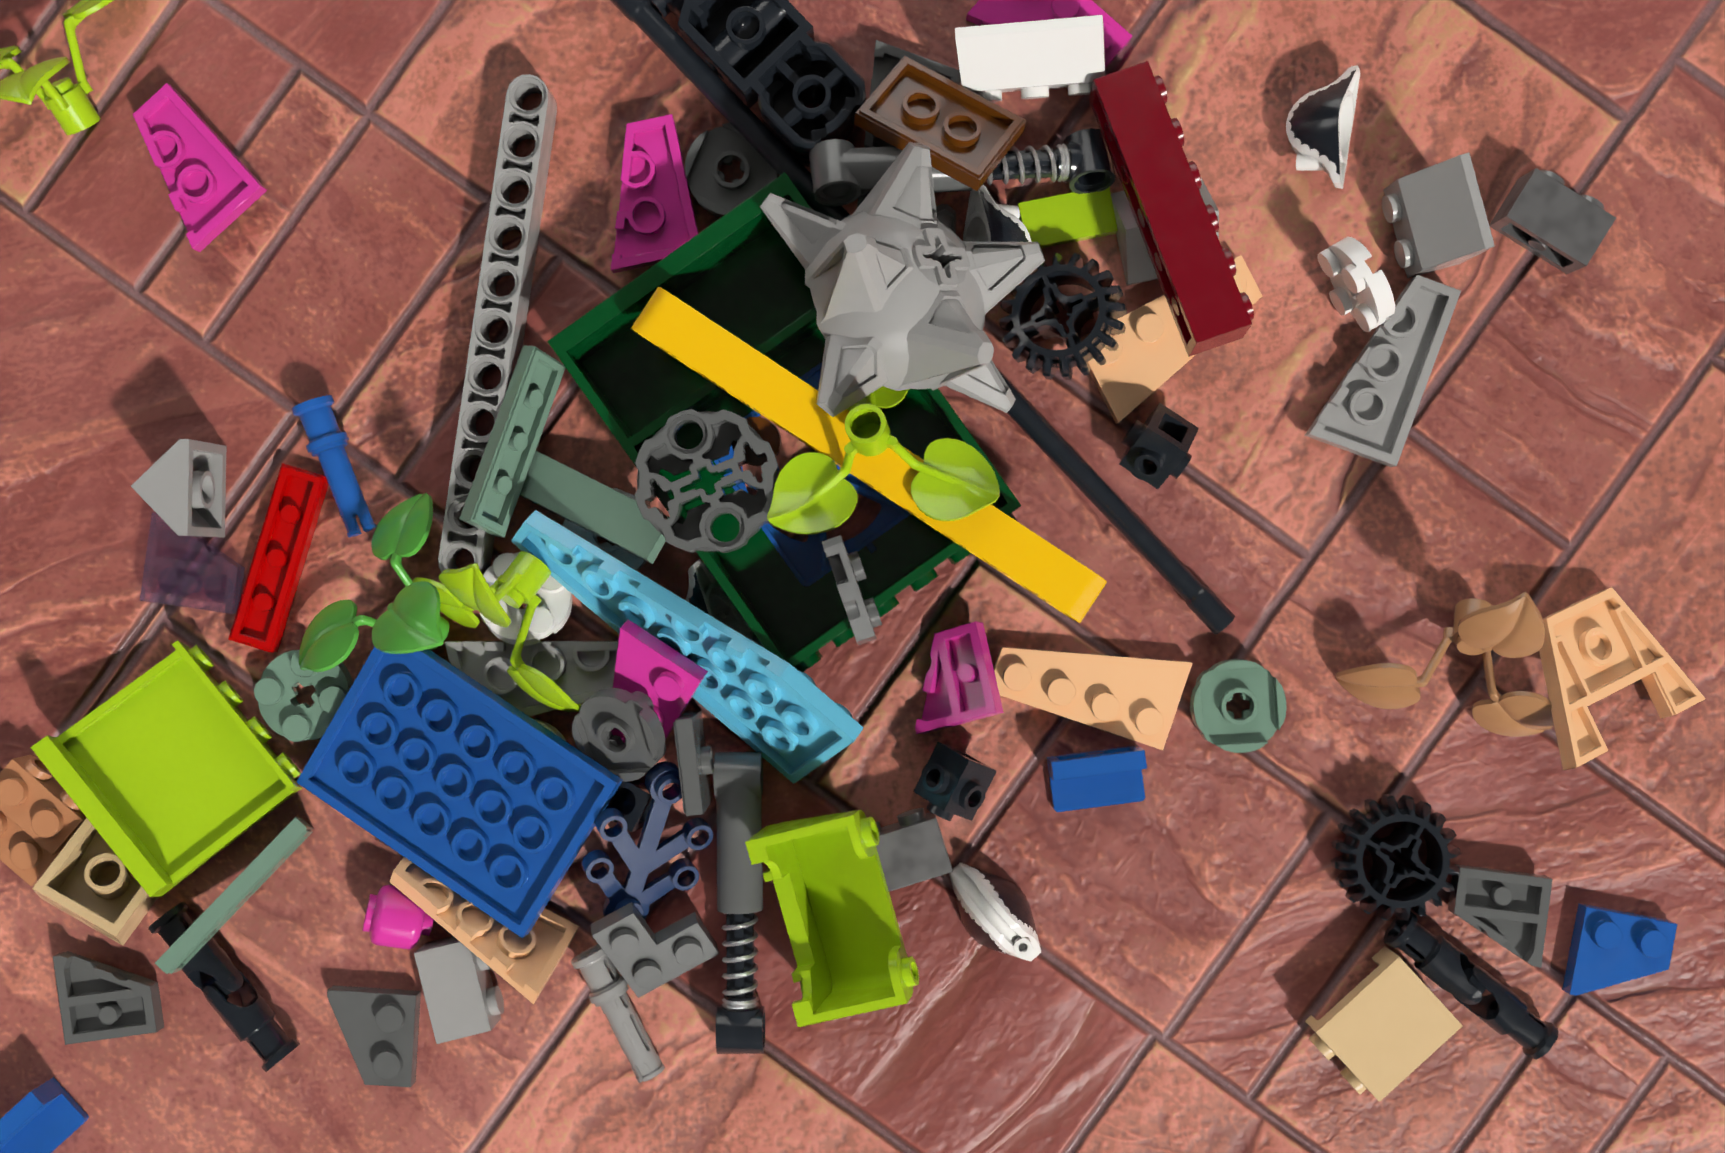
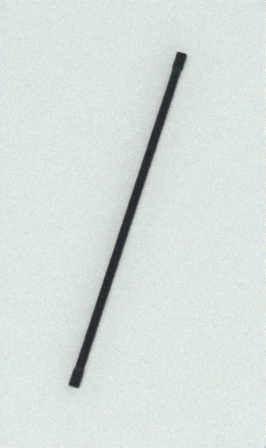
M610 0L628 20L634 22L779 175L783 173L788 175L807 204L814 211L839 221L850 216L842 206H825L815 200L811 173L651 6L649 0ZM1002 375L1016 399L1007 414L1181 595L1193 613L1214 634L1223 631L1234 620L1235 615L1207 586L1198 581Z

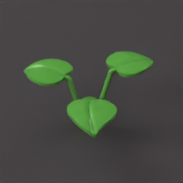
M428 493L415 495L391 509L380 520L372 537L371 547L374 556L380 560L390 559L392 568L406 587L398 593L393 603L388 604L387 611L378 619L365 615L356 616L357 605L351 600H340L321 610L311 621L302 638L299 650L301 670L324 672L341 664L354 649L359 637L358 627L363 625L373 627L372 643L378 650L384 653L406 654L427 649L432 651L444 644L443 642L448 636L450 626L449 622L440 616L441 603L437 588L427 581L413 583L402 566V557L415 555L424 545L429 535L433 519V500Z

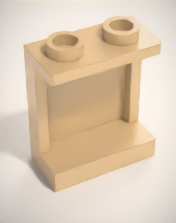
M1386 946L1372 957V960L1378 967L1321 1019L1316 1020L1311 1015L1305 1020L1315 1032L1309 1040L1328 1061L1336 1055L1346 1066L1340 1074L1360 1095L1368 1089L1379 1102L1463 1026L1408 965Z

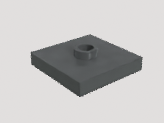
M702 710L685 712L673 722L683 811L686 816L704 814L712 802L709 774H713L714 769L711 746H706Z

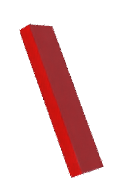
M281 464L228 640L270 653L278 652L329 486L325 475L289 464Z

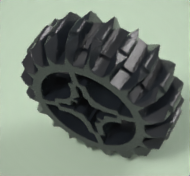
M1055 252L1052 266L1047 267L1045 262H1043L1037 268V272L1032 275L1030 274L1024 279V283L1021 286L1017 285L1010 292L1015 299L1001 301V308L1010 315L999 319V325L1003 330L1009 331L1003 337V342L1008 348H1014L1012 357L1018 363L1027 360L1025 367L1030 373L1034 374L1042 367L1043 376L1051 380L1058 368H1060V373L1064 380H1071L1073 367L1077 366L1084 376L1089 375L1088 361L1094 358L1097 364L1105 365L1106 359L1101 350L1103 348L1110 351L1117 350L1119 345L1110 335L1125 333L1126 327L1124 323L1117 320V318L1126 315L1127 308L1124 303L1117 302L1123 296V292L1119 285H1111L1114 277L1109 270L1099 273L1100 266L1094 259H1091L1083 266L1081 256L1076 253L1071 256L1066 265L1062 255ZM1078 285L1093 293L1083 296L1082 293L1066 296L1060 292L1058 286ZM1044 294L1045 301L1043 307L1036 314L1031 315V321L1028 322L1033 305ZM1056 301L1067 311L1066 314L1069 320L1066 323L1069 333L1057 321L1059 319L1056 315L1059 313ZM1099 311L1093 330L1082 341L1080 335L1081 328L1087 321L1094 318L1093 313ZM1040 337L1044 340L1059 337L1065 341L1068 348L1050 350L1042 348L1032 341Z
M1384 794L1381 799V805L1369 798L1365 800L1364 805L1366 814L1355 808L1349 810L1350 817L1355 821L1352 826L1345 823L1338 824V829L1346 834L1345 840H1333L1331 842L1334 849L1343 852L1342 856L1331 860V865L1336 869L1344 870L1335 880L1341 887H1349L1345 895L1346 898L1353 903L1360 901V909L1367 914H1371L1376 910L1377 916L1383 920H1390L1393 913H1395L1396 917L1401 921H1408L1411 909L1421 917L1427 916L1425 905L1427 901L1437 907L1442 906L1441 898L1437 893L1440 889L1447 892L1454 891L1453 885L1446 881L1448 874L1456 875L1461 873L1458 866L1450 863V859L1462 854L1458 847L1448 845L1457 835L1453 829L1448 827L1442 828L1446 821L1445 816L1438 812L1431 814L1430 804L1424 801L1415 804L1414 798L1408 795H1402L1397 802L1394 796ZM1404 821L1400 828L1395 827L1392 833L1385 838L1372 836L1377 830L1387 824ZM1421 833L1427 846L1425 865L1418 856V850L1422 843V840L1419 838ZM1365 848L1373 857V866L1369 872L1372 878L1369 882L1363 869ZM1380 848H1385L1390 852L1395 850L1401 855L1402 859L1410 863V866L1407 867L1400 862L1395 864L1389 859L1388 855L1380 851ZM1406 877L1418 878L1405 889L1388 892L1391 887L1396 888L1399 882Z

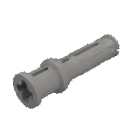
M598 944L571 960V964L574 969H580L591 991L588 996L590 1002L595 1004L596 1007L600 1006L606 1015L624 1054L632 1066L631 1068L639 1083L645 1082L660 1074L665 1066L656 1053L638 1014L626 993L629 989L628 983L619 975L616 967Z

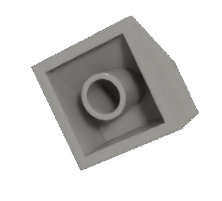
M1470 153L1453 157L1399 178L1383 190L1385 195L1382 198L1383 214L1387 222L1393 224L1397 239L1394 244L1395 258L1401 268H1405L1407 278L1461 264L1495 246Z

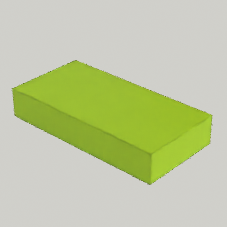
M1110 187L1100 192L1085 194L1071 192L1017 204L1020 210L1019 220L1027 228L1031 241L1038 242L1041 248L1113 235L1118 231Z

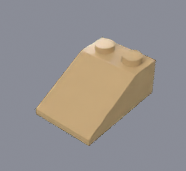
M87 818L32 888L42 900L122 946L157 899V897H150Z

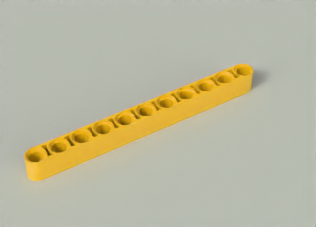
M661 287L656 289L631 327L632 330L818 453L829 456L836 465L842 467L845 457L844 447L850 442L845 430V419L849 410L846 409L835 417L830 416L816 404L817 389ZM887 448L876 456H864L860 453L855 455L850 474L1072 620L1081 623L1105 587L1107 581L993 505H989L968 517L955 521H939L926 516L919 510L911 494V483L919 471L911 468L892 449ZM906 449L914 458L924 463L922 458Z

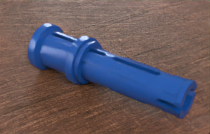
M326 395L302 402L292 407L291 410L294 416H299L309 440V443L306 445L308 453H311L312 457L318 456L347 530V536L351 538L362 534L355 518L356 515H358L363 531L369 532L374 530L377 525L373 521L344 448L348 445L347 441L349 438L346 432H341L331 407L334 404V399L332 395Z

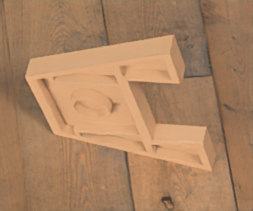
M1612 587L1599 591L1543 618L1545 640L1539 652L1548 697L1552 704L1551 712L1563 770L1577 768L1608 751L1587 706L1640 679L1660 719L1676 715L1706 699Z

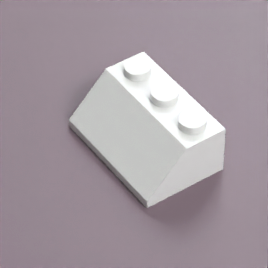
M1103 15L955 28L961 85L991 102L1002 101V92L1021 91V99H1038L1049 97V89L1064 87H1068V95H1087L1091 92L1093 79L1105 76Z

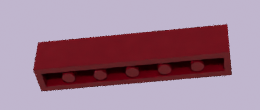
M1145 61L1093 79L1089 102L1188 357L1242 339L1252 325L1251 320L1254 318V311L1248 295L1245 292H1239L1233 277L1236 275L1233 255L1228 248L1222 249L1216 234L1219 231V223L1215 210L1210 204L1205 205L1199 191L1202 182L1198 167L1194 161L1188 162L1182 148L1185 141L1181 124L1177 118H1170L1165 105L1168 100L1165 84L1159 75L1154 77L1149 62Z

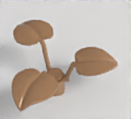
M1523 592L1507 602L1493 606L1485 600L1476 598L1459 601L1455 606L1453 627L1444 628L1443 639L1425 671L1418 677L1412 667L1397 663H1379L1337 672L1335 676L1337 682L1344 689L1365 704L1381 709L1405 708L1414 705L1420 700L1421 691L1419 687H1425L1428 684L1450 643L1454 642L1457 645V649L1463 654H1482L1487 691L1491 699L1477 701L1472 705L1473 718L1481 727L1498 735L1522 737L1550 730L1554 726L1551 712L1552 704L1549 699L1528 691H1513L1501 696L1496 687L1491 656L1492 650L1507 658H1521L1538 652L1544 644V622L1538 608L1527 592Z

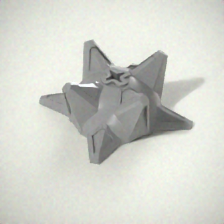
M909 142L856 211L841 221L772 193L767 196L760 208L804 267L805 285L810 288L817 311V326L826 339L816 403L830 416L835 417L882 386L895 391L907 389L936 390L942 386H947L1005 413L1011 409L1016 399L991 360L994 347L983 331L985 314L1038 268L1045 259L1038 242L962 241L956 235V211L948 204H941L936 207L930 147L921 143Z

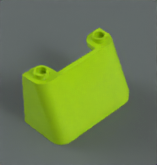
M862 810L792 820L765 826L745 841L751 865L764 862L768 866V869L763 872L765 882L773 881L797 963V968L791 975L794 983L801 982L802 1000L794 1001L791 1005L798 1027L907 1004L912 997L913 986L919 985L918 967L915 959L912 956H907L876 848L880 842L878 827L874 818H867Z

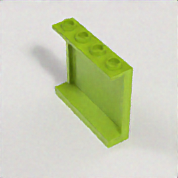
M179 640L172 644L176 649L173 653L58 737L47 735L30 747L150 897H159L166 894L302 789V786L295 779L301 774L300 770L284 752L279 756L273 752L266 743L272 736L255 716L250 720L244 716L237 707L243 700L226 680L219 685L209 672L214 667V664L197 644L190 649L189 646Z

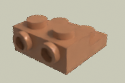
M26 755L11 759L0 772V860L32 887L84 822L86 816L37 756Z

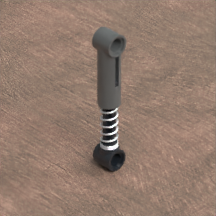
M1089 128L1070 134L1062 142V145L1058 144L1053 149L1043 145L1039 150H1035L1030 145L1023 151H1019L1015 146H1012L986 180L991 185L993 180H1003L1004 184H1007L1009 179H1019V182L1023 184L1025 179L1035 178L1037 183L1040 182L1041 178H1051L1052 182L1057 180L1058 182L1063 181L1065 184H1069V188L1074 193L1085 194L1106 190L1115 182L1116 175L1113 161L1101 130ZM831 139L817 143L809 151L815 200L819 204L836 207L852 203L859 196H867L902 150L895 146L855 148L851 142L842 139ZM932 167L934 193L972 191V188Z
M715 752L713 781L716 798L717 911L726 914V925H723L721 928L726 930V941L722 943L723 946H726V957L722 959L726 963V973L722 977L727 979V989L722 992L724 994L722 999L724 1003L717 1007L716 1052L717 1054H764L765 1007L758 1003L759 998L754 993V989L759 985L758 981L754 978V973L759 968L754 962V956L759 952L754 946V940L758 937V933L754 930V924L757 922L758 917L754 913L763 910V863L751 865L745 841L762 829L763 757L762 752Z

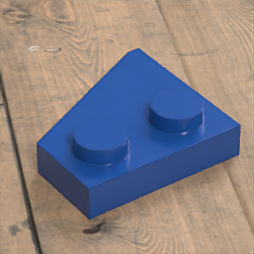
M1578 903L1562 990L1570 995L1577 996L1669 970L1678 924L1670 920Z

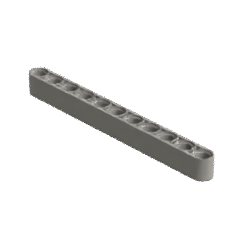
M531 74L516 77L509 84L506 92L438 556L441 572L446 569H458L456 557L463 549H468L472 553L474 563H478L482 574L491 565L495 536L477 527L468 528L464 521L460 520V516L473 483L469 475V467L475 459L483 456L491 432L485 436L478 434L476 430L477 418L485 412H491L494 422L496 421L523 348L557 116V103L554 96L539 77ZM534 93L542 95L541 104L536 109L528 111L522 109V104L527 96ZM525 139L535 140V148L530 155L526 157L516 156V148L521 141ZM528 185L529 192L524 201L516 204L509 202V194L515 186ZM512 230H520L522 233L520 244L512 250H504L502 246L504 236ZM512 275L515 279L513 291L503 297L497 296V282L504 276ZM498 321H506L508 333L505 339L499 343H491L489 331L492 325ZM498 366L501 371L500 383L495 388L486 390L482 382L484 372L488 368Z

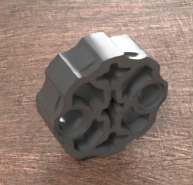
M689 409L669 417L665 426L652 438L644 441L635 461L638 472L637 491L634 496L643 519L650 521L655 529L665 537L667 543L692 553L696 551L728 553L747 545L748 540L764 524L769 523L767 514L772 503L779 466L769 442L764 441L749 426L747 419L724 409L719 412H697ZM687 424H696L703 431L701 443L693 449L681 448L677 442L679 430ZM733 441H736L737 444L734 449L733 458L714 465L712 461L729 455L730 447ZM746 446H750L752 452L754 451L758 458L767 457L768 462L761 465V475L763 478L761 483L758 482L750 470L741 471V466L747 463ZM662 469L677 476L689 470L691 471V475L673 482L659 475ZM704 470H708L713 476H723L732 472V474L722 477L720 481L714 484L716 492L712 495H709L704 489H692L684 492L702 481L700 473ZM743 482L749 487L758 490L756 495L749 494L743 489L727 495L724 491ZM655 483L667 494L674 493V499L668 502L669 519L661 509L651 507L650 502L657 498ZM702 499L704 504L689 509L684 523H679L684 506ZM722 515H733L739 521V534L732 541L721 542L713 533L714 522Z

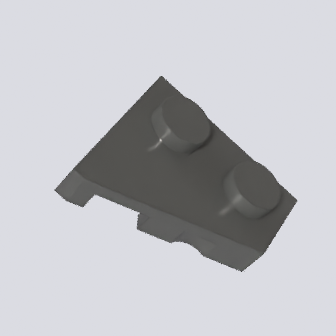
M841 535L822 541L857 644L862 645L876 640L874 628L881 626L882 622L874 598L863 599L858 581L867 578L858 551L848 553Z
M1454 864L1460 868L1461 873L1452 875L1451 884L1454 891H1451L1449 895L1448 910L1534 967L1541 968L1553 879L1545 875Z
M69 951L53 956L65 1045L155 1033L164 1028L159 984L157 981Z
M336 985L327 990V998L364 1084L412 1087L416 1082L421 991Z

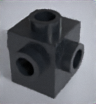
M1159 403L1144 424L1136 420L1127 431L1121 442L1127 449L1119 465L1129 470L1136 478L1159 489L1169 475L1177 479L1188 465L1192 457L1188 451L1199 428Z
M937 742L913 792L929 801L926 807L928 811L945 820L951 821L953 816L957 815L972 821L978 808L983 804L985 794L997 771L966 752Z

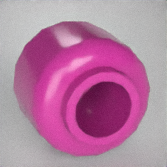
M384 885L379 889L377 895H369L362 931L369 932L370 940L375 945L412 949L418 944L420 935L430 936L434 919L394 885Z

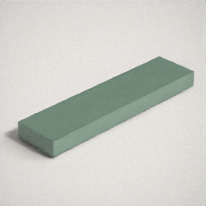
M523 345L460 516V520L497 537H505L566 368L564 364L535 346Z
M535 451L519 496L652 564L654 563L666 542L665 537L655 529L650 521L643 519L636 500Z
M295 817L154 964L166 974L180 971L313 833L312 830L314 828L304 819Z

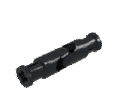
M181 902L158 918L148 929L152 934L159 933L170 947L194 921L186 912L188 909L186 903ZM214 937L181 969L193 984L202 990L206 1000L240 1042L247 1041L263 1061L262 1069L265 1072L300 1045L297 1039L291 1040L273 1019L276 1013L244 974L232 964L230 957ZM238 991L242 1007L228 1002L229 995Z
M1411 911L1408 921H1401L1397 917L1392 921L1383 938L1385 944L1389 947H1398L1414 960V966L1445 991L1451 993L1457 1001L1500 1035L1507 1034L1523 1046V1053L1529 1058L1539 1059L1550 1051L1558 1038V1027L1551 1022L1541 1021L1527 1009V1003L1483 968L1472 963L1462 951L1443 936H1434L1417 922V916ZM1486 989L1492 993L1490 995L1482 996Z

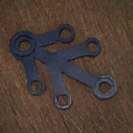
M664 761L655 764L645 776V786L652 796V801L637 845L629 835L627 822L618 809L607 808L601 811L595 820V826L601 837L606 841L612 842L629 868L625 883L622 885L613 874L614 865L605 851L593 850L583 858L582 869L587 878L593 883H598L606 895L603 907L604 917L632 902L645 920L651 903L674 888L682 891L689 890L699 880V872L693 862L687 858H680L670 865L668 872L645 885L650 872L689 847L694 850L706 848L713 839V831L704 819L697 817L688 820L680 831L659 844L671 805L682 798L679 768L672 762ZM673 783L670 788L663 790L666 785ZM618 820L613 828L605 829V826L610 821ZM703 830L702 834L698 837L692 838L696 831ZM604 862L600 869L591 870L595 864ZM689 870L685 877L678 878L683 871Z

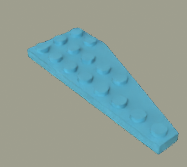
M537 510L523 522L511 540L520 550L540 559L550 569L551 576L618 634L620 633V627L629 619L708 671L694 693L693 698L756 752H762V757L793 784L853 743L864 727L852 718L849 710L843 705L835 703L816 687L815 682L809 675L798 671L790 663Z

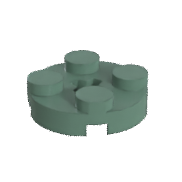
M291 650L279 655L269 663L263 671L261 679L255 685L254 696L258 701V707L263 719L276 733L293 742L316 740L322 738L351 688L353 680L343 663L324 672L303 671L299 665V650ZM299 684L303 687L314 686L316 691L311 697L315 703L311 707L307 703L300 704L297 701V687Z
M1229 659L1214 664L1211 668L1199 674L1196 679V685L1191 693L1190 712L1194 725L1205 740L1225 751L1246 753L1262 748L1268 743L1267 740L1273 737L1276 730H1280L1286 717L1287 702L1282 685L1268 670L1252 661ZM1235 693H1240L1241 699L1249 700L1250 703L1249 709L1242 710L1241 718L1238 719L1234 718L1232 711L1226 710V703L1232 700Z

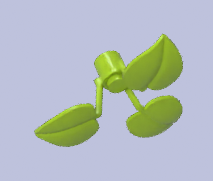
M81 0L62 14L65 19L63 22L78 83L73 84L69 77L62 78L53 83H50L48 80L70 63L66 56L46 60L24 70L12 59V57L21 53L18 46L0 48V69H9L15 74L0 81V99L31 105L35 95H37L47 109L51 110L66 135L76 134L97 123L101 118L86 96L93 89L86 79L75 30L85 17L95 13L114 0Z
M882 386L847 408L849 413L845 419V430L850 442L844 447L845 457L842 467L838 470L832 458L818 452L803 453L791 459L783 467L775 482L772 503L767 519L773 526L796 534H818L837 528L851 516L858 502L856 489L850 482L844 479L851 471L855 455L860 453L864 456H876L887 448L892 449L911 468L919 471L911 483V494L919 510L932 519L955 521L968 517L995 503L1000 496V489L991 465L980 452L966 442L951 438L937 439L928 445L924 454V463L914 458L898 442L896 437L891 436L885 415L880 409L892 408L899 404L905 398L909 389L895 391Z
M520 551L503 575L501 574L490 587L480 571L478 563H473L460 569L443 570L438 576L441 583L421 577L413 579V583L427 581L434 585L440 595V612L458 624L469 628H476L480 623L478 617L472 612L474 610H478L494 624L506 628L512 621L499 601L502 599L505 603L517 609L522 604H526L527 607L510 658L512 666H509L507 669L508 674L523 691L536 701L560 711H580L582 704H576L554 681L539 670L526 665L521 657L534 611L542 601L536 593L551 575L550 569L540 559L528 552Z

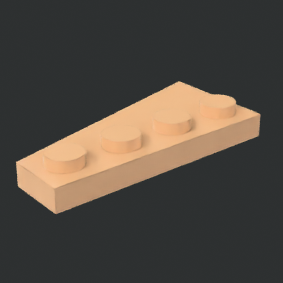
M1242 255L1234 259L1236 275L1233 277L1239 292H1245L1253 305L1262 297V294ZM1165 295L1117 319L1124 323L1126 327L1125 333L1110 335L1117 341L1119 347L1116 351H1110L1106 348L1101 350L1106 359L1105 365L1097 364L1094 358L1087 362L1090 374L1116 424L1195 356L1188 357ZM1089 334L1081 337V340L1083 341Z
M1001 647L994 665V672L1000 696L1163 750L1193 663Z
M405 857L394 869L390 879L392 885L533 1004L579 928L578 925L544 908L529 934L521 938Z

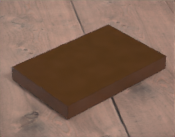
M905 55L857 110L854 125L900 150H903L909 142L921 143L930 147L931 165L933 168L975 191L979 190L1021 136L1026 124L1025 119Z

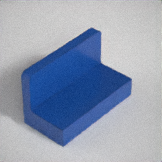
M1138 745L1046 757L1052 804L1056 812L1140 802L1145 799L1142 769H1147L1145 750Z
M53 1077L29 1092L0 1119V1153H52L88 1120L89 1116Z

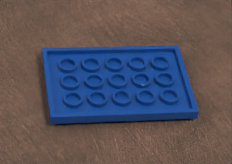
M374 646L296 782L519 937L524 938L532 930L595 827L597 816L606 809L623 779L431 650L427 649L406 654H389L378 650Z

